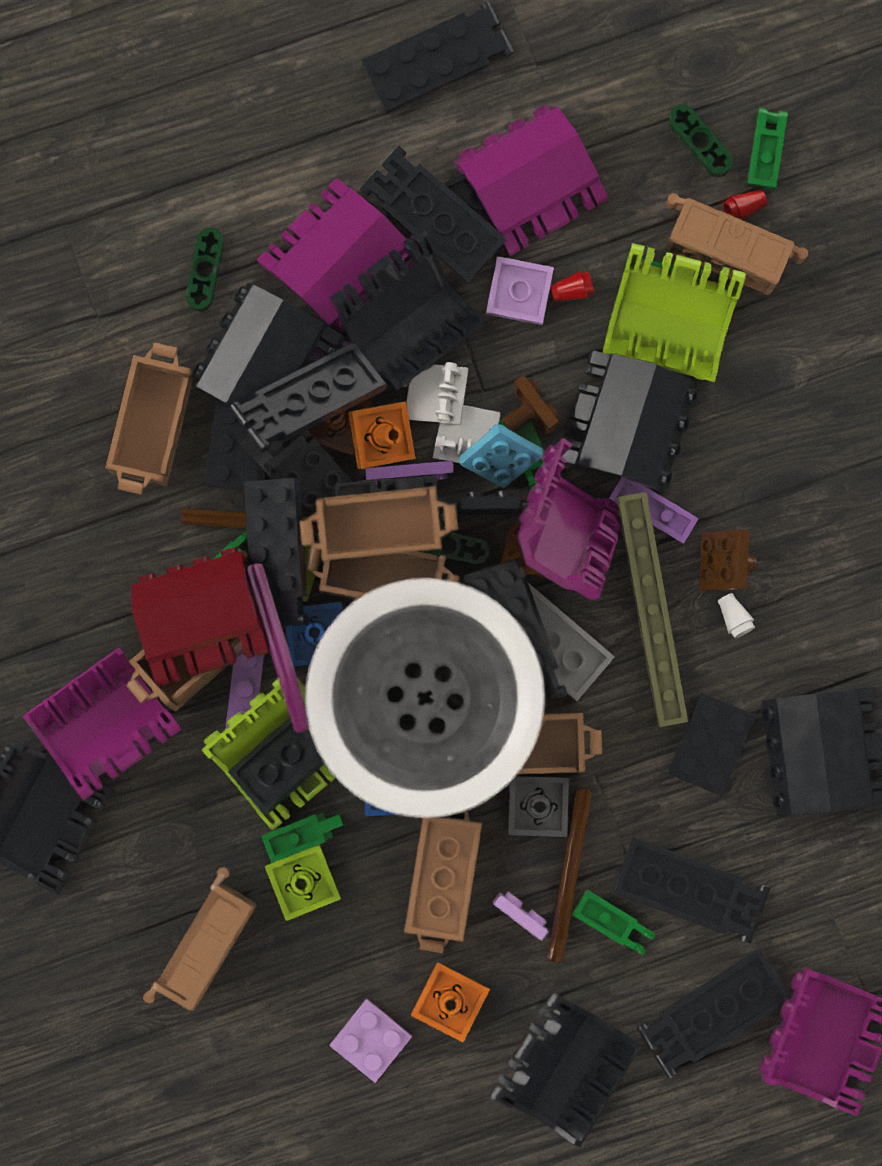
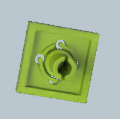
M320 844L265 866L286 921L341 899ZM297 864H299V865H301V867H298V866H297V867L295 868V870H302V871H299V872L296 873V872L294 871V866L297 865ZM316 873H319L321 875V879L319 881L314 880V877L316 879L319 878V876L316 875ZM290 883V884H291V887H290V886H287V890H288V891H286L285 887H286L287 884ZM311 892L313 898L311 900H306L305 898L309 899L311 896L305 894Z

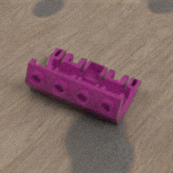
M546 104L533 111V117L526 121L523 118L514 121L508 126V131L501 135L497 132L483 140L484 145L477 149H474V147L465 149L458 154L459 159L454 161L458 172L465 175L476 191L494 228L507 239L503 248L509 257L521 251L513 233L523 249L529 246L528 239L520 227L524 223L529 221L533 233L540 240L545 237L542 227L549 235L570 223L568 215L572 220L578 218V211L570 199L571 196L578 193L584 207L588 211L595 208L594 203L599 206L609 200L578 133L559 107H549Z
M335 178L328 186V189L335 196L326 189L321 193L323 200L331 205L325 213L318 205L311 203L308 209L318 219L307 210H304L288 227L295 237L286 230L281 234L283 240L288 245H291L292 248L285 254L278 246L271 244L268 250L279 261L267 251H264L257 261L272 276L283 282L306 302L327 326L342 334L346 330L338 318V313L330 300V296L340 289L343 290L346 284H350L356 289L359 297L365 294V291L359 282L358 276L361 273L366 274V269L385 255L388 256V253L393 249L401 254L405 263L410 260V257L403 245V242L407 239L393 224L352 188H349L341 180Z
M562 438L555 446H548L542 455L541 460L544 463L535 475L536 486L533 487L527 497V501L530 503L520 517L522 525L518 536L526 565L566 590H575L583 596L595 600L601 595L605 582L604 574L609 569L618 541L617 533L622 528L618 505L610 498H593L561 477L560 471L564 468V464L567 461L562 456L572 446L570 442Z
M119 647L23 715V718L51 754L83 801L94 794L88 785L89 783H92L97 791L103 787L98 777L104 772H107L113 779L119 776L113 768L115 764L123 773L141 760L143 756L137 748L140 747L147 755L152 752L147 742L155 736L162 744L168 739L162 730H165L170 737L181 731L179 725L157 698L141 704L127 688V684L131 681L135 669ZM139 676L136 680L151 695L152 692Z
M803 967L802 971H797L793 978L791 988L794 989L791 1000L786 999L782 1007L780 1016L784 1018L780 1029L776 1027L772 1033L770 1044L773 1047L769 1057L765 1055L760 1064L759 1072L762 1073L761 1079L773 1086L778 1084L837 1109L858 1116L862 1103L840 1095V1092L863 1101L866 1094L863 1091L848 1087L845 1084L849 1074L861 1081L871 1083L872 1075L850 1066L853 1064L875 1073L882 1054V1047L862 1040L861 1037L863 1036L882 1044L881 1034L866 1030L870 1019L882 1025V1015L872 1012V1009L882 1012V998Z

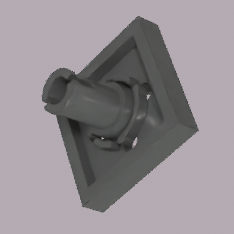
M514 776L510 781L508 835L567 837L569 778ZM538 787L542 788L543 794L536 795L537 793H541V790L535 791V789ZM521 802H523L522 808H525L526 803H527V809H526V810H521V809H520V803H521ZM550 803H556L557 809L555 811V805H552L550 810ZM535 818H541V819H539V820H536V823H540V822H542V823H541L540 825H535V824H534V819H535Z

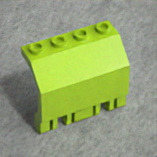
M632 243L602 353L615 354L657 364L676 373L693 376L699 380L715 382L725 336L736 302L739 299L746 273L733 269L729 284L726 285L730 269L723 267L719 275V282L716 283L707 280L712 270L710 263H704L701 276L697 278L702 261L676 255L671 271L669 268L673 257L672 253L666 252L662 261V268L651 265L655 255L654 248L648 247L644 263H641L645 246Z
M279 678L272 683L274 689L270 693L265 695L262 692L249 703L252 708L245 714L239 711L226 722L229 725L226 730L221 734L216 730L206 738L204 743L207 746L202 749L204 754L225 772L272 831L283 823L274 810L265 816L228 771L290 717ZM298 679V683L306 706L307 688ZM324 764L320 771L332 782L335 776L329 767H326ZM316 771L297 789L309 801L328 784ZM296 791L289 795L296 806L301 808L305 805V802ZM281 803L275 808L285 820L291 816L288 809Z

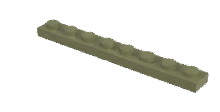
M647 492L616 497L658 727L685 723L688 722Z

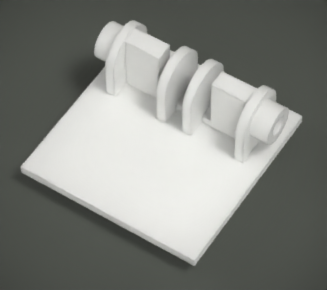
M446 362L445 366L433 365L413 378L409 384L406 403L409 420L460 425L469 368L457 367L455 363Z
M463 405L460 425L439 424L433 458L460 463L459 456L487 434L489 429H492V426L499 424L501 412Z

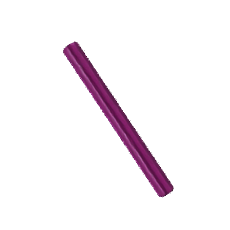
M252 564L246 568V572L294 730L296 732H304L310 729L307 709L262 564Z

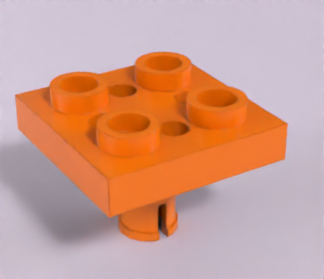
M406 401L348 411L358 469L416 459ZM377 417L381 418L377 420L378 422H381V424L377 425V423L375 422ZM367 433L370 435V436H367V437H366L367 440H368V442L365 441V439H364V436H365Z
M437 962L411 1016L464 1042L490 988ZM458 984L461 986V990L456 986V991H453V986ZM435 991H440V992H441V996H440L439 999H438V996H439L438 993L435 994V998L433 997V993H434Z

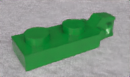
M321 813L261 837L271 863H274L326 842L327 839L333 837L331 830L345 824L341 814L326 819L324 813Z

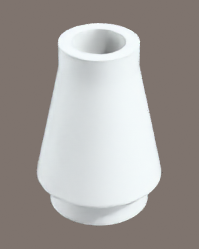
M733 593L718 600L728 634L732 633L736 639L755 628L752 623L754 619L738 602Z

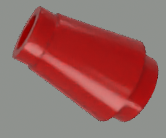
M762 190L729 196L722 203L723 212L744 221L767 206V198Z
M579 271L556 284L550 285L555 302L560 300L589 298L588 295L595 294L589 271L584 273Z

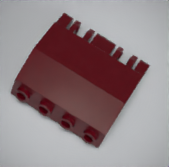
M238 547L229 548L221 551L222 557L211 560L210 555L193 560L194 566L184 568L183 564L167 568V574L156 577L155 573L147 574L138 578L140 583L131 585L133 617L146 659L150 664L154 681L158 687L170 684L171 678L173 682L181 680V672L176 656L182 654L184 655L188 672L192 677L199 675V671L206 673L225 667L227 662L230 665L236 663V653L231 642L233 638H240L242 650L247 659L254 658L255 654L260 656L270 653L264 628L258 617L246 578L245 563L249 562L248 551H238Z

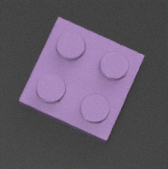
M497 256L486 314L542 325L554 267Z
M509 891L506 895L499 892L494 898L493 904L541 941L549 932L544 926L547 921L532 909L529 913L525 912L520 908L523 905L522 901Z
M366 998L329 1046L376 1083L411 1039L412 1034Z

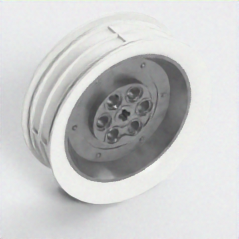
M413 579L392 583L364 595L344 610L331 624L315 651L309 669L306 706L309 726L315 745L331 772L343 785L366 802L381 809L408 816L432 817L457 813L471 808L496 794L511 781L527 760L536 742L543 715L544 690L540 665L528 637L513 617L498 603L470 587L455 582L439 579ZM415 662L422 667V674L419 678L410 679L405 675V668L409 663ZM447 666L451 669L452 677L448 682L441 683L436 680L434 675L438 667ZM398 686L403 689L404 698L401 702L394 704L388 700L387 692L391 687ZM429 690L433 693L431 698L434 701L431 705L426 703L422 707L418 704L420 699L417 695L420 691L426 693ZM453 693L460 694L464 699L463 707L455 711L451 710L446 704L448 696ZM404 714H411L416 719V726L411 731H404L399 726V719ZM436 717L442 718L446 722L445 731L439 735L431 733L428 727L430 720Z

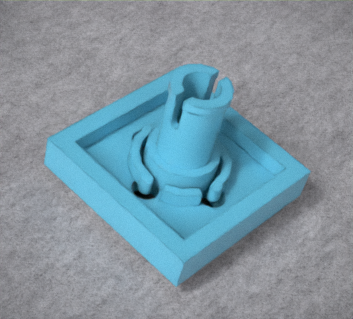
M497 424L492 426V429L490 428L487 434L459 456L460 465L505 488L542 458V448L508 430L504 425Z

